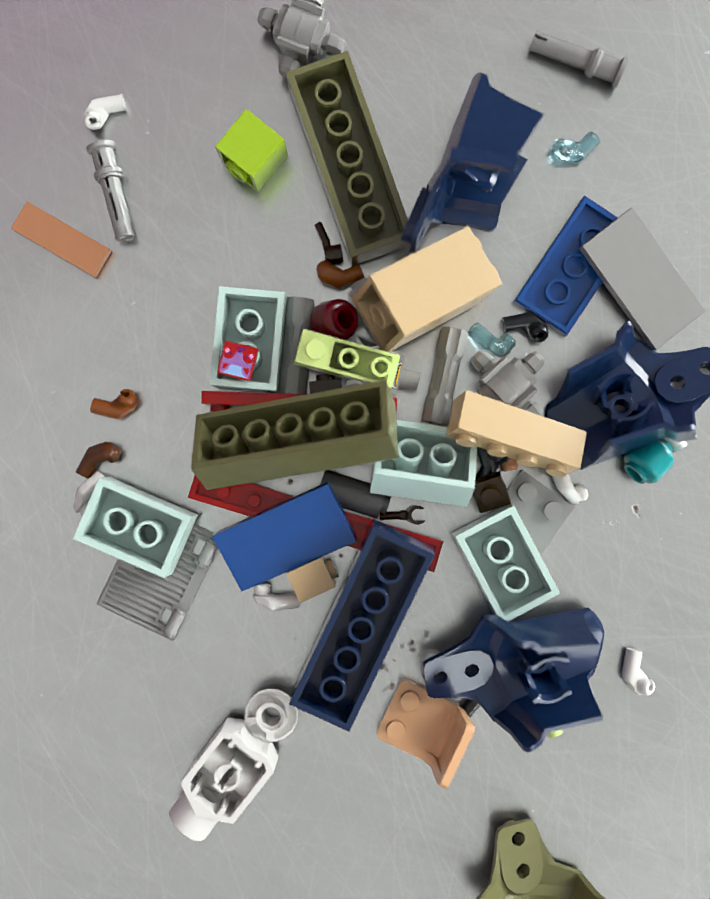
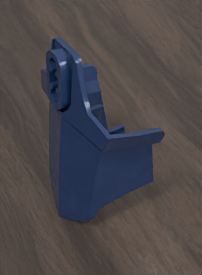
M482 72L477 73L473 77L450 134L440 166L428 182L427 188L423 187L404 227L401 241L410 244L409 253L414 254L417 252L431 222L469 226L470 228L485 232L494 231L498 224L501 205L527 163L528 159L519 154L544 114L513 100L491 87L488 76Z
M628 321L616 332L614 345L568 369L556 398L546 405L544 417L587 432L580 470L665 437L676 442L697 439L695 413L710 397V374L705 375L700 371V368H706L710 372V347H700L680 352L657 353L634 337L633 325ZM682 380L684 382L680 389H676L671 385V382L680 383Z
M589 607L510 623L498 615H482L469 637L447 650L427 658L423 662L426 692L431 698L476 700L490 718L512 736L523 751L532 752L542 745L547 734L550 732L603 721V715L592 694L588 681L595 673L600 658L605 633L603 625L598 616Z

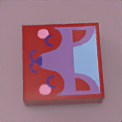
M225 340L217 373L251 382L259 349Z

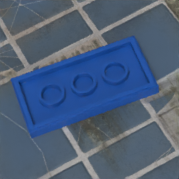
M584 195L512 303L526 312L533 313L547 326L566 337L602 284V280L582 254L579 247L618 217Z
M329 481L217 531L212 536L241 592L357 541V536Z

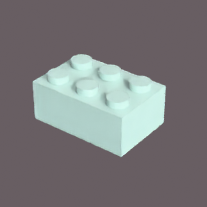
M219 286L210 377L211 386L222 389L278 393L285 335L287 302L285 292ZM225 340L259 349L251 382L217 373Z
M396 420L399 458L374 462L370 493L467 507L475 489L477 446L465 447L457 444L456 439L446 436L448 427Z
M99 477L73 539L166 578L173 574L198 514L114 478Z
M509 504L500 507L451 533L494 615H498L508 622L560 594L514 505Z

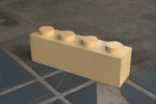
M466 390L453 401L446 436L456 439V443L461 446H477L486 449L487 453L491 456H507L516 459L519 465L525 467L537 466L546 469L549 475L565 477L566 474L581 468L587 432Z

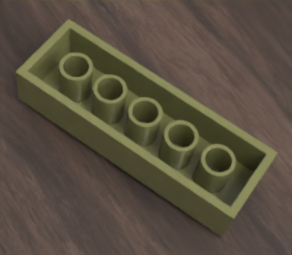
M345 51L286 72L288 87L351 266L410 246V244L401 241L408 218L349 52Z
M387 380L196 415L191 470L206 490L397 459L399 457L396 405Z

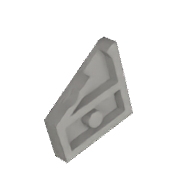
M520 470L507 488L511 498L510 505H514L541 556L575 507L528 473Z

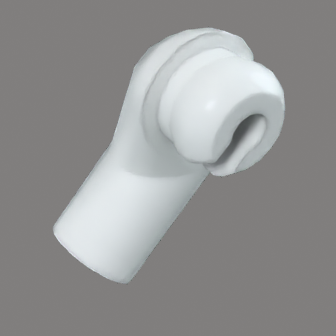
M118 94L93 99L83 115L85 126L91 130H98L104 125L110 113L126 111L123 95Z
M99 471L95 472L77 489L73 508L81 516L84 514L99 477H104Z
M566 474L565 477L552 476L557 489L570 504L576 505L579 504V501L587 500L588 492L583 484L574 486L569 474Z
M626 648L622 669L623 680L636 694L651 695L655 690V683L652 679H648L640 669L643 652L637 649Z

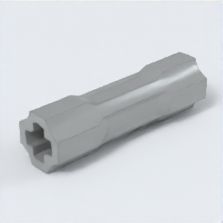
M287 297L283 361L280 369L278 393L306 394L307 368L293 365L302 330L311 329L310 320L314 310L313 299Z
M442 326L436 348V360L421 419L423 422L440 426H448L460 362L464 355L468 332L465 330Z

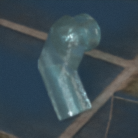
M589 132L579 142L559 138L553 142L551 151L561 161L578 163L600 144V139L593 132Z
M478 322L468 331V335L484 349L501 356L509 355L511 353L510 350L516 346L515 339L509 334H502L500 339H498Z

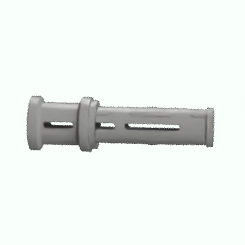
M540 30L536 31L529 49L531 52H536L584 70V74L588 78L595 76L612 82V87L615 88L618 86L629 60L625 57L618 59L604 54L601 48H595L592 51L543 33Z
M112 140L92 142L86 149L87 153L92 155L96 170L93 174L94 179L101 184L115 240L118 242L131 240L136 237V234L133 230L120 182L123 171L117 165L114 153L116 149L115 142Z

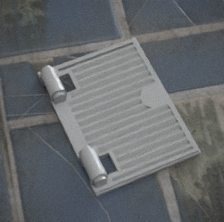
M194 524L173 574L166 578L118 559L96 605L174 641L179 632L180 624L183 618L186 617L218 548L212 538L214 533ZM198 539L206 542L200 555L192 553ZM165 608L172 611L167 624L159 621Z

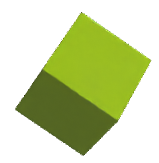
M248 109L243 111L215 146L225 168L235 178L243 183L246 182L258 193L288 157L285 139Z

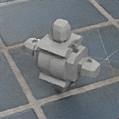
M292 0L291 5L285 3L282 5L279 14L276 9L269 7L261 8L257 21L262 28L272 32L274 42L280 47L279 54L281 58L278 64L280 75L287 77L286 72L299 68L300 64H311L312 58L319 61L324 50L326 55L330 56L344 51L345 40L333 32L330 35V23L323 17L325 13L323 8L325 0Z
M479 350L471 358L475 369L478 372L482 371L484 373L477 382L481 387L477 394L543 416L542 409L536 402L532 403L529 400L538 392L533 386L537 382L534 375L545 362L544 358L537 351L528 354L522 359V363L515 357L509 362L505 356L494 363L492 361L494 358L484 350Z

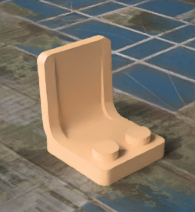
M402 678L393 692L376 731L377 737L380 740L429 764L437 785L447 789L474 734L475 726L458 702L449 698H431L428 696L424 686L407 678Z

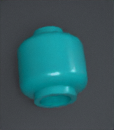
M660 439L627 452L624 456V469L634 481L640 484L645 482L649 484L656 483L673 467L674 457L671 453L673 449L665 439Z

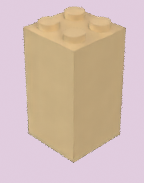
M467 226L370 275L351 299L380 349L385 352H391L476 306L502 285V282L499 279L497 269L489 262L482 250L480 240L472 233L470 227Z

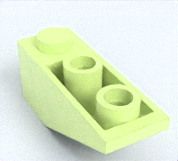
M303 329L293 365L366 383L387 380L389 388H392L400 355Z

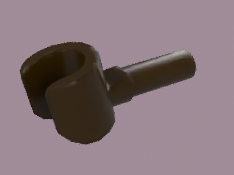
M322 222L316 223L315 228L324 247L325 259L332 264L343 263L341 244L331 245Z
M411 505L402 511L386 512L385 515L379 513L380 520L400 519L407 520L409 523L416 525L425 522V520H413L412 512L415 509H424L418 505Z

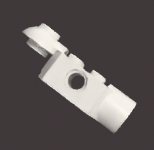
M269 688L257 692L250 698L245 708V720L227 718L189 766L180 783L184 792L169 811L172 823L183 835L195 841H202L219 821L234 824L274 773L279 756L273 741L286 738L293 732L298 722V710L289 705L291 697L287 693L279 689ZM273 707L279 711L280 716L271 717L266 713L265 709Z

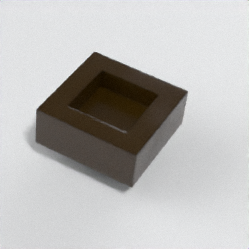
M331 374L316 375V381H309L310 394L342 388V379H335V375Z
M500 471L475 479L473 496L480 513L511 504V498Z

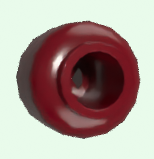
M334 299L321 302L314 308L311 314V328L313 332L348 340L355 334L358 328V315L354 306L346 300Z

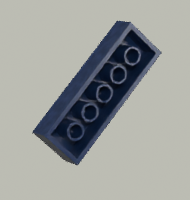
M373 519L292 689L289 705L348 732L350 731L435 556L433 546Z

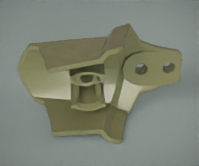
M528 818L519 821L509 820L497 828L490 879L476 899L605 898L593 887L582 871L553 860L535 822ZM517 832L516 837L514 838V841L517 844H514L512 842V836L514 835V833Z

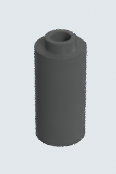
M325 470L321 484L329 481L342 508L378 519L379 513L386 514L391 496L370 493L371 483Z

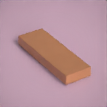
M26 201L11 227L15 232L97 278L112 252L109 248Z

